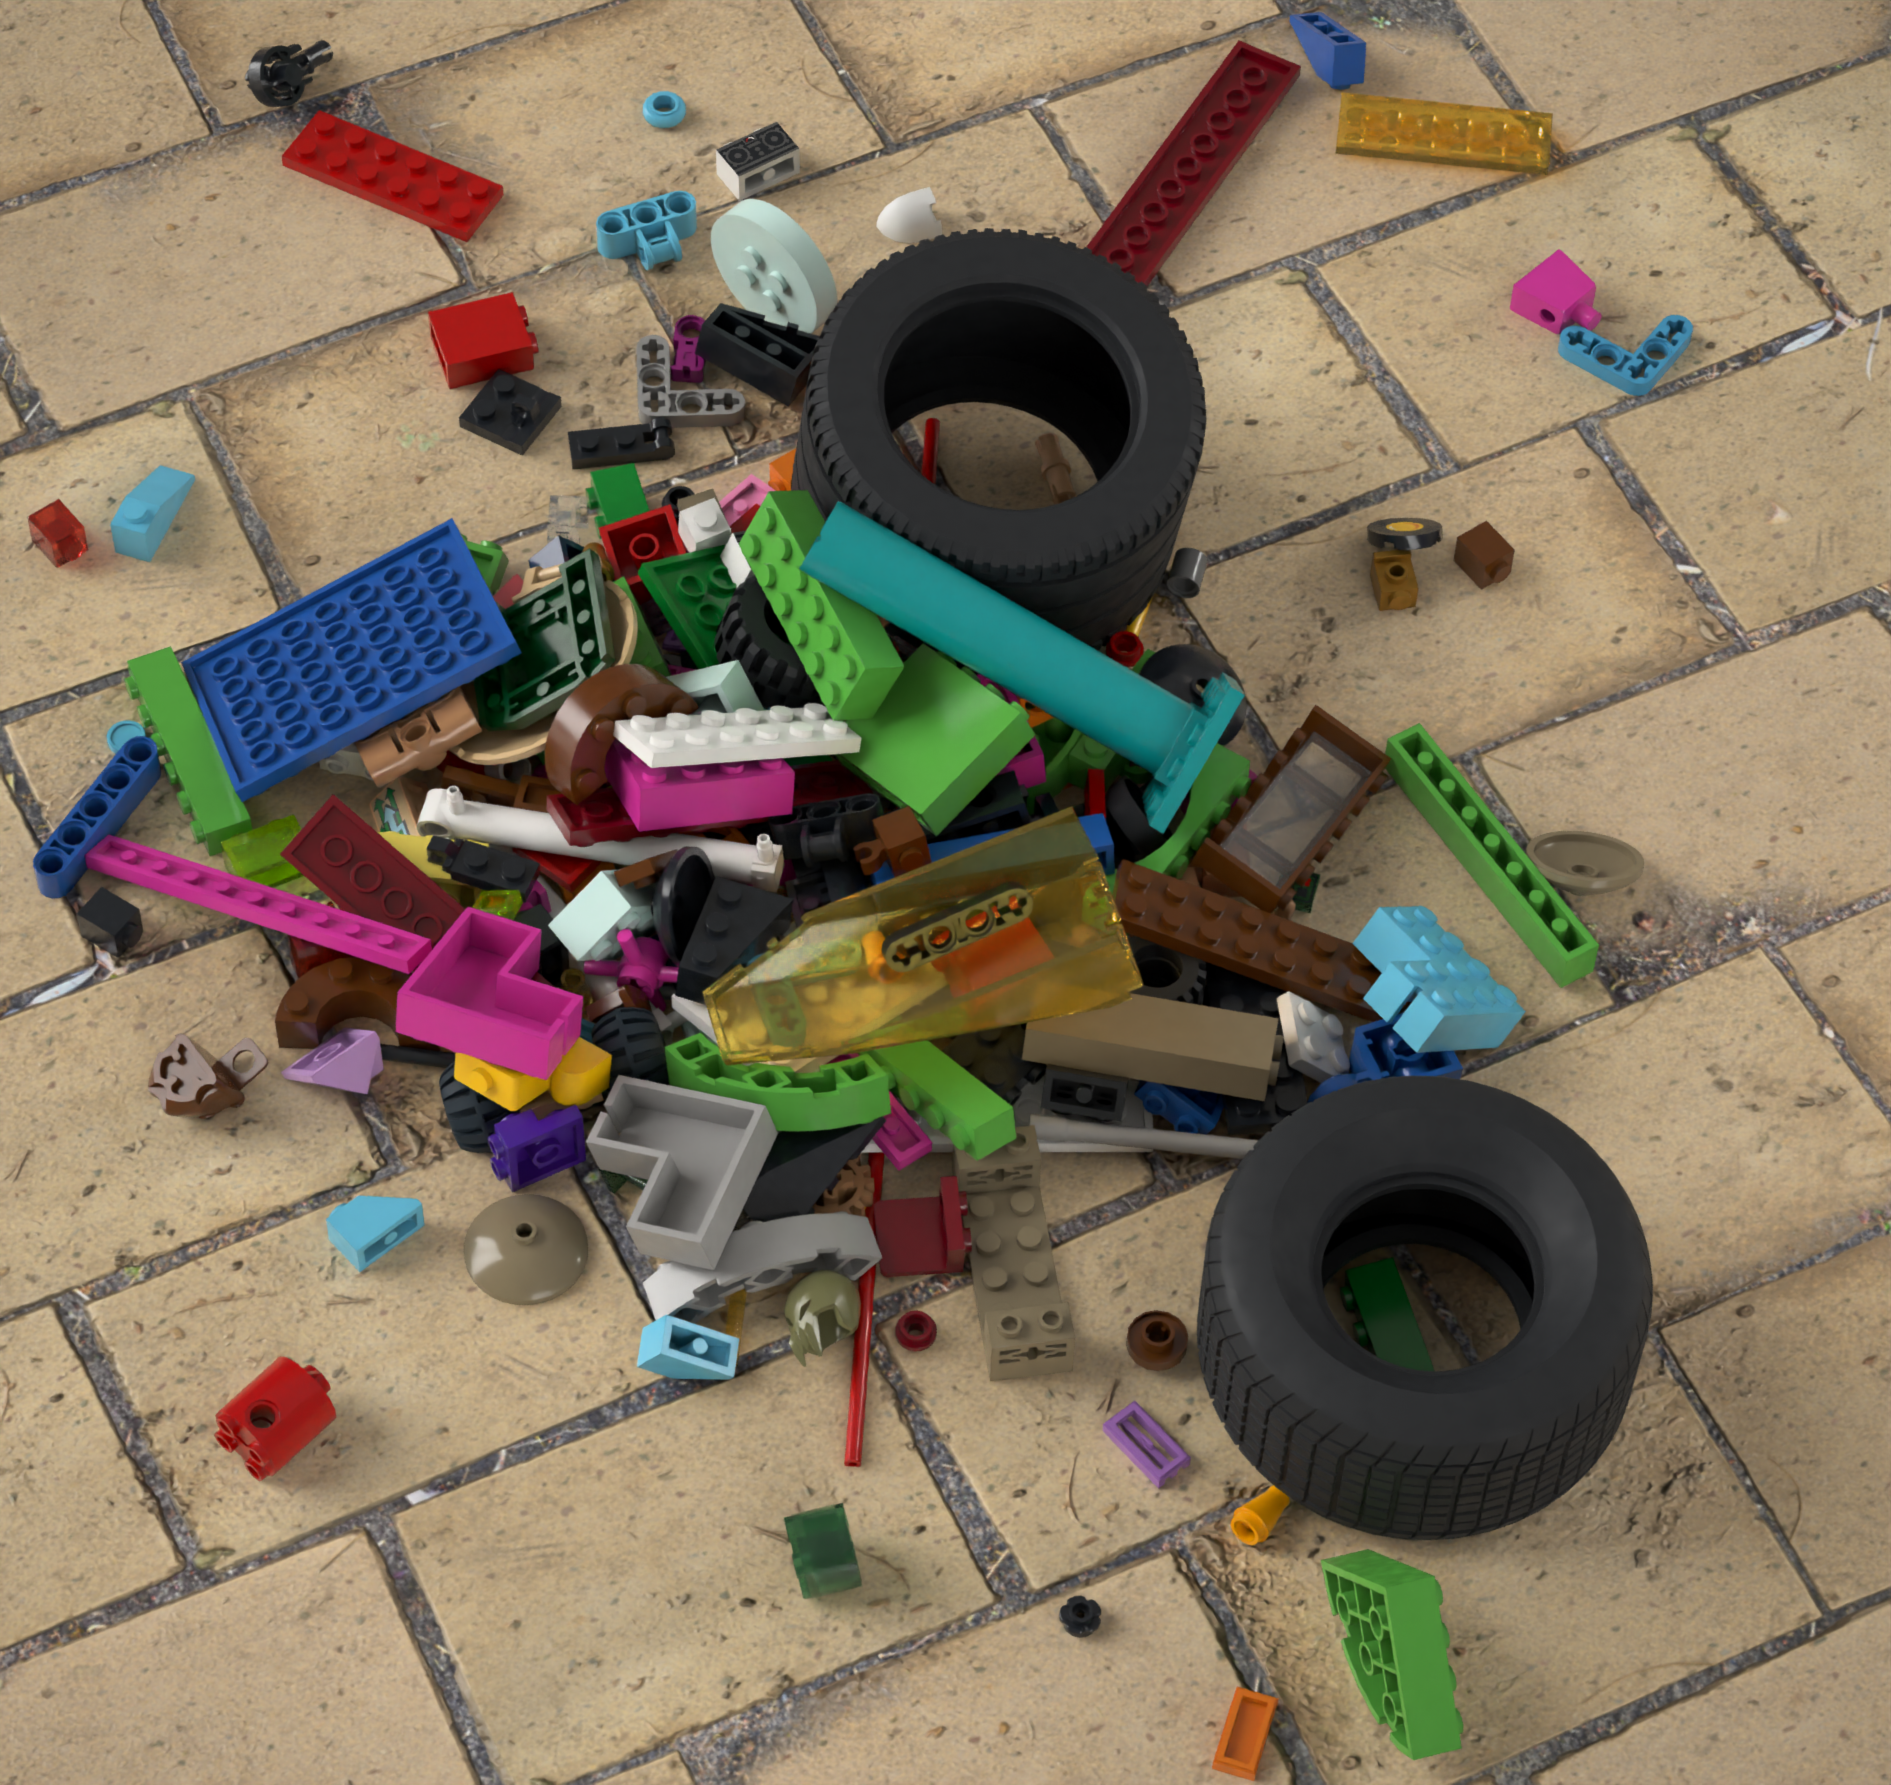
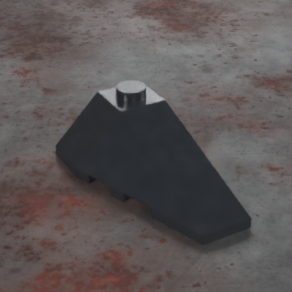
M882 1116L867 1124H856L828 1130L779 1132L743 1209L752 1221L761 1222L814 1214L815 1210L812 1206L826 1189L829 1191L833 1190L839 1182L836 1178L837 1174L848 1160L858 1158L886 1122V1119Z

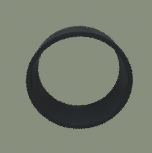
M1124 775L1105 793V803L1125 835L1147 857L1159 849L1173 834L1169 827L1166 828L1164 833H1161L1149 826L1143 807L1145 805L1143 803L1144 800L1141 799L1144 792L1135 782Z

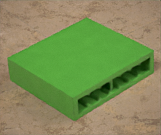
M923 643L903 663L905 667L872 719L847 720L845 722L851 730L862 738L859 752L833 755L843 767L899 809L910 806L918 823L937 836L1036 734L1027 722L1030 715L1020 704L1015 701L1008 704L1005 702V697L992 684L988 683L984 687L980 684L981 681L977 675L968 667L964 666L960 670L956 667L957 664L951 657L939 650L935 652Z

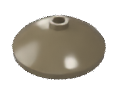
M1584 831L1550 832L1533 838L1526 847V855L1550 884L1577 896L1599 895L1622 889L1640 878L1643 873L1644 859L1638 850L1621 840L1602 834Z
M534 1194L510 1196L486 1207L471 1223L464 1241L465 1264L473 1282L490 1297L514 1305L544 1303L562 1295L577 1282L588 1258L586 1231L577 1215L566 1205L555 1199ZM524 1232L531 1233V1235L528 1237L518 1236L520 1233Z

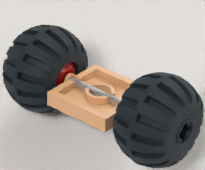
M636 1007L618 1008L604 1015L594 1025L591 1032L593 1045L612 1055L609 1088H607L608 1093H610L618 1075L669 1085L665 1055L666 1043L658 1022L651 1011ZM455 1062L451 1063L440 1076L441 1096L453 1135L459 1147L469 1152L492 1153L488 1137L495 1134L494 1124L501 1122L503 1118L510 1114L520 1113V1110L522 1113L532 1109L539 1121L552 1111L571 1107L557 1103L552 1098L551 1091H545L520 1108V1110L510 1111L457 1081L454 1078ZM600 1093L587 1103L577 1106L578 1109H586L594 1103L604 1101L603 1094Z

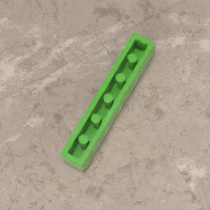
M171 646L128 660L130 676L124 678L131 700L138 698L140 706H137L140 720L144 728L151 727L154 734L150 735V738L157 745L159 757L164 755L167 763L163 764L164 771L170 786L177 784L180 790L176 795L182 813L184 815L190 813L193 821L190 822V828L196 843H204L209 856H213L253 842L251 818L244 803L241 802L234 790L207 723Z
M899 1017L853 1046L859 1056L868 1053L888 1075L889 1091L901 1099L909 1110L916 1111L934 1130L942 1132L952 1141L956 1148L964 1150L975 1160L978 1161L1016 1139L1013 1107Z

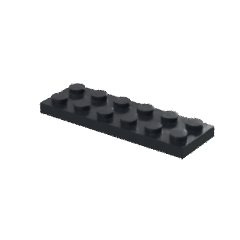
M1206 962L1205 992L1209 1007L1279 1018L1276 1035L1284 1036L1276 998L1288 991ZM1284 1039L1280 1060L1272 1059V1061L1280 1062L1276 1086L1267 1085L1265 1101L1222 1094L1228 1135L1271 1132L1272 1127L1288 1115L1292 1116L1294 1111L1308 1104L1303 1074L1289 1066Z

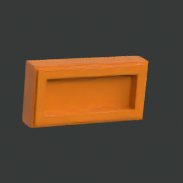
M1236 1687L1213 1760L1212 1769L1251 1781L1255 1780L1279 1698Z

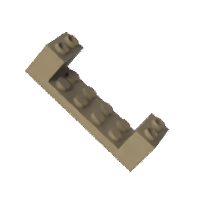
M1035 1125L1015 1127V1140L978 1161L964 1150L956 1148L953 1144L952 1173L953 1176H957L958 1190L966 1191L968 1214L967 1216H961L963 1228H970L972 1252L967 1253L990 1382L1073 1371L1075 1334L1069 1302L1061 1301L1039 1186L1041 1156Z

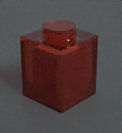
M60 499L27 517L32 541L56 568L69 561L76 560L88 551L84 526Z

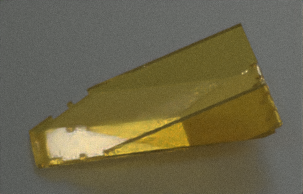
M1073 807L805 913L801 916L804 923L780 942L774 937L766 943L769 950L746 968H743L741 964L737 965L702 992L723 1062L726 1065L854 1054L1106 1009L1131 1000L1130 992L1142 987L1143 981L1135 958L1131 957L1133 952L1122 924H1119L1121 918L1113 895L1110 891H1107L1109 884L1102 864L1096 861L1099 859L1097 852ZM1019 882L1027 889L1033 899L1032 912L1023 921L913 970L897 972L889 967L882 956L881 948L883 941L891 933L1003 883ZM1014 894L1008 897V906L1012 910L1018 907L1017 901L1019 900ZM994 902L989 904L995 917H1000L1001 915L997 911L998 908ZM981 909L971 911L966 917V925L971 928L981 926L986 920V912ZM945 926L933 928L928 936L929 942L941 944L946 941L949 936V928ZM919 935L914 937L921 951L925 950L926 948L921 942ZM903 944L898 945L895 955L903 959L907 956V949Z

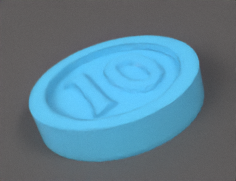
M120 721L114 724L107 732L108 747L113 753L117 754L129 739L136 736L146 737L145 730L135 721Z

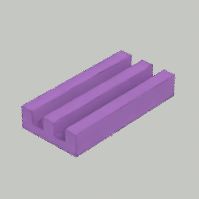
M1135 1400L1103 1424V1432L1158 1489L1165 1484V1480L1168 1477L1172 1479L1176 1476L1181 1467L1185 1469L1190 1465L1191 1457ZM1132 1416L1174 1460L1169 1462L1153 1445V1442L1145 1434H1142L1127 1418ZM1118 1425L1161 1468V1470L1125 1435V1433L1118 1427Z

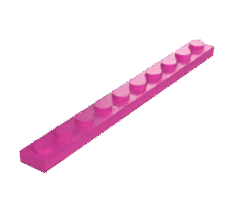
M107 835L85 854L86 866L89 869L410 974L432 951L431 939L116 836Z

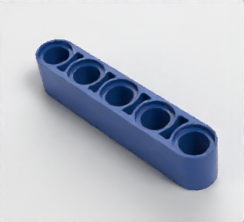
M136 736L129 739L37 852L33 859V867L38 889L45 897L52 899L61 898L73 889L88 870L85 854L107 835L115 836L157 783L161 776V766L157 745L151 738Z

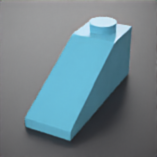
M160 465L126 495L110 523L115 553L151 562L192 487L195 475Z

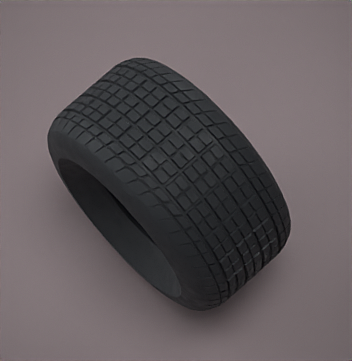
M1439 1076L1389 1077L1354 1084L1315 1099L1314 1102H1310L1294 1111L1292 1116L1288 1115L1272 1127V1131H1268L1253 1146L1254 1150L1248 1151L1237 1166L1238 1170H1234L1214 1210L1206 1242L1197 1316V1347L1199 1349L1198 1355L1202 1374L1205 1376L1203 1377L1210 1399H1214L1212 1404L1221 1423H1225L1223 1427L1234 1444L1239 1445L1238 1449L1270 1483L1312 1512L1355 1530L1396 1539L1443 1540L1490 1532L1516 1523L1540 1511L1569 1491L1598 1461L1609 1446L1622 1422L1635 1382L1652 1314L1653 1279L1644 1232L1630 1198L1605 1161L1568 1125L1529 1101L1491 1086L1468 1080ZM1401 1244L1438 1247L1471 1260L1499 1283L1515 1309L1520 1331L1506 1347L1477 1364L1448 1371L1414 1370L1389 1363L1357 1344L1335 1319L1328 1306L1323 1289L1343 1266L1375 1249Z

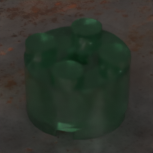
M843 1502L784 1517L788 1539L793 1550L794 1568L797 1579H799L803 1599L818 1598L863 1586Z

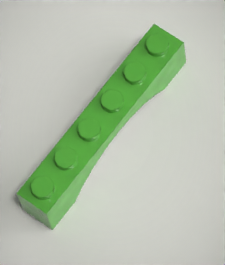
M1217 743L1188 791L1189 805L1185 817L1176 832L1159 849L1146 858L1135 862V864L1180 879L1185 873L1195 851L1198 852L1207 837L1210 838V832L1215 825H1218L1222 819L1228 817L1231 805L1236 798L1239 799L1248 792L1252 779L1249 778L1250 760ZM1115 869V874L1102 876L1084 898L1082 922L1119 942V939L1124 935L1129 936L1130 934L1107 926L1117 869Z

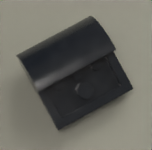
M839 859L821 861L823 871L785 882L788 897L793 899L792 912L801 945L817 943L839 936L859 943L862 936L870 930L882 932L867 876L863 874L862 868L851 860L840 862Z

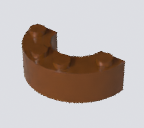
M623 664L600 671L584 681L572 692L552 722L545 746V767L551 785L574 804L578 805L607 782L604 769L606 754L616 738L613 736L616 720H631L635 715L660 718L667 717L669 713H681L688 716L699 707L690 695L651 667L640 664Z
M358 957L338 958L305 973L288 989L276 1013L275 1026L279 1048L315 1049L322 1043L323 1037L334 1025L350 1018L367 1017L377 1019L391 1027L398 1038L399 1046L440 1051V1046L416 1040L413 1037L395 1032L398 991L413 973L407 974Z

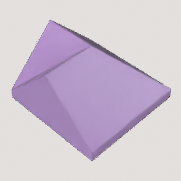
M343 1028L287 1067L281 1074L288 1080L368 1094L371 1078L384 1070L379 1037L375 1031Z

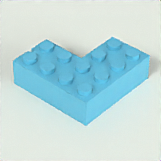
M1379 907L1352 943L1382 973L1363 999L1387 1023H1391L1406 1002H1412L1393 1029L1416 1053L1498 1048L1526 1012L1516 1002V995L1507 987L1499 985L1489 975V968L1481 961L1472 958L1463 949L1464 944L1458 937L1445 932L1436 923L1438 920L1436 915L1426 907Z

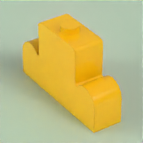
M579 1037L568 1053L562 1055L561 1062L549 1078L544 1080L455 1052L454 1078L510 1111L519 1110L545 1091H551L552 1098L559 1104L564 1106H580L609 1088L612 1055Z

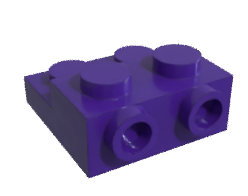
M576 1105L564 1110L552 1111L539 1121L532 1109L522 1113L510 1114L503 1118L501 1122L494 1124L495 1134L488 1137L489 1146L495 1156L490 1158L492 1170L499 1181L505 1179L512 1193L586 1161L583 1116Z

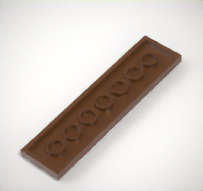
M1123 859L1116 873L1107 926L1199 958L1205 962L1282 990L1290 991L1293 994L1367 1021L1375 1022L1383 1019L1363 999L1382 973L1352 943ZM1406 1002L1398 1014L1404 1013L1412 1002Z

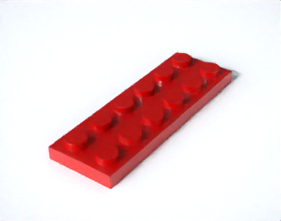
M321 110L315 114L282 155L283 166L465 242L469 241L504 196L503 186Z

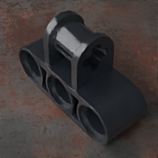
M868 793L793 806L792 814L771 816L768 818V824L774 844L782 845L784 859L803 858L806 866L810 868L815 867L816 862L832 859H839L840 862L848 861L850 849H853L857 844L877 839L872 820L884 816L879 796Z

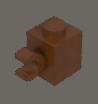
M910 806L873 819L872 822L877 839L863 842L853 847L857 862L860 861L864 875L877 872L882 867L884 861L887 862L895 878L932 864L926 836Z

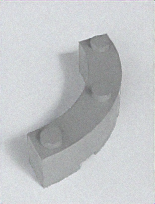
M844 1211L799 1215L767 1222L752 1221L743 1225L741 1229L733 1231L714 1270L675 1261H667L662 1263L657 1268V1272L646 1279L643 1285L655 1320L667 1314L695 1324L710 1313L726 1305L724 1297L744 1288L747 1292L754 1293L769 1287L785 1284L793 1278V1274L813 1273L818 1270H833L848 1277L850 1280L856 1281L880 1261L882 1255L867 1217L848 1214Z

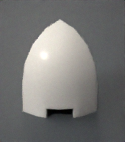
M927 187L896 198L881 212L876 227L884 236L896 242L908 244L918 243L924 239L931 240L936 236L942 235L941 220L937 221L932 212V204H935L936 200L931 188Z

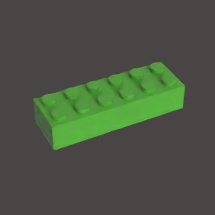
M769 491L738 544L742 554L748 561L759 585L762 587L774 613L777 615L790 643L797 652L805 671L812 680L833 721L872 719L905 666L875 613L799 569L817 536H821L820 532L825 524V520L809 491Z

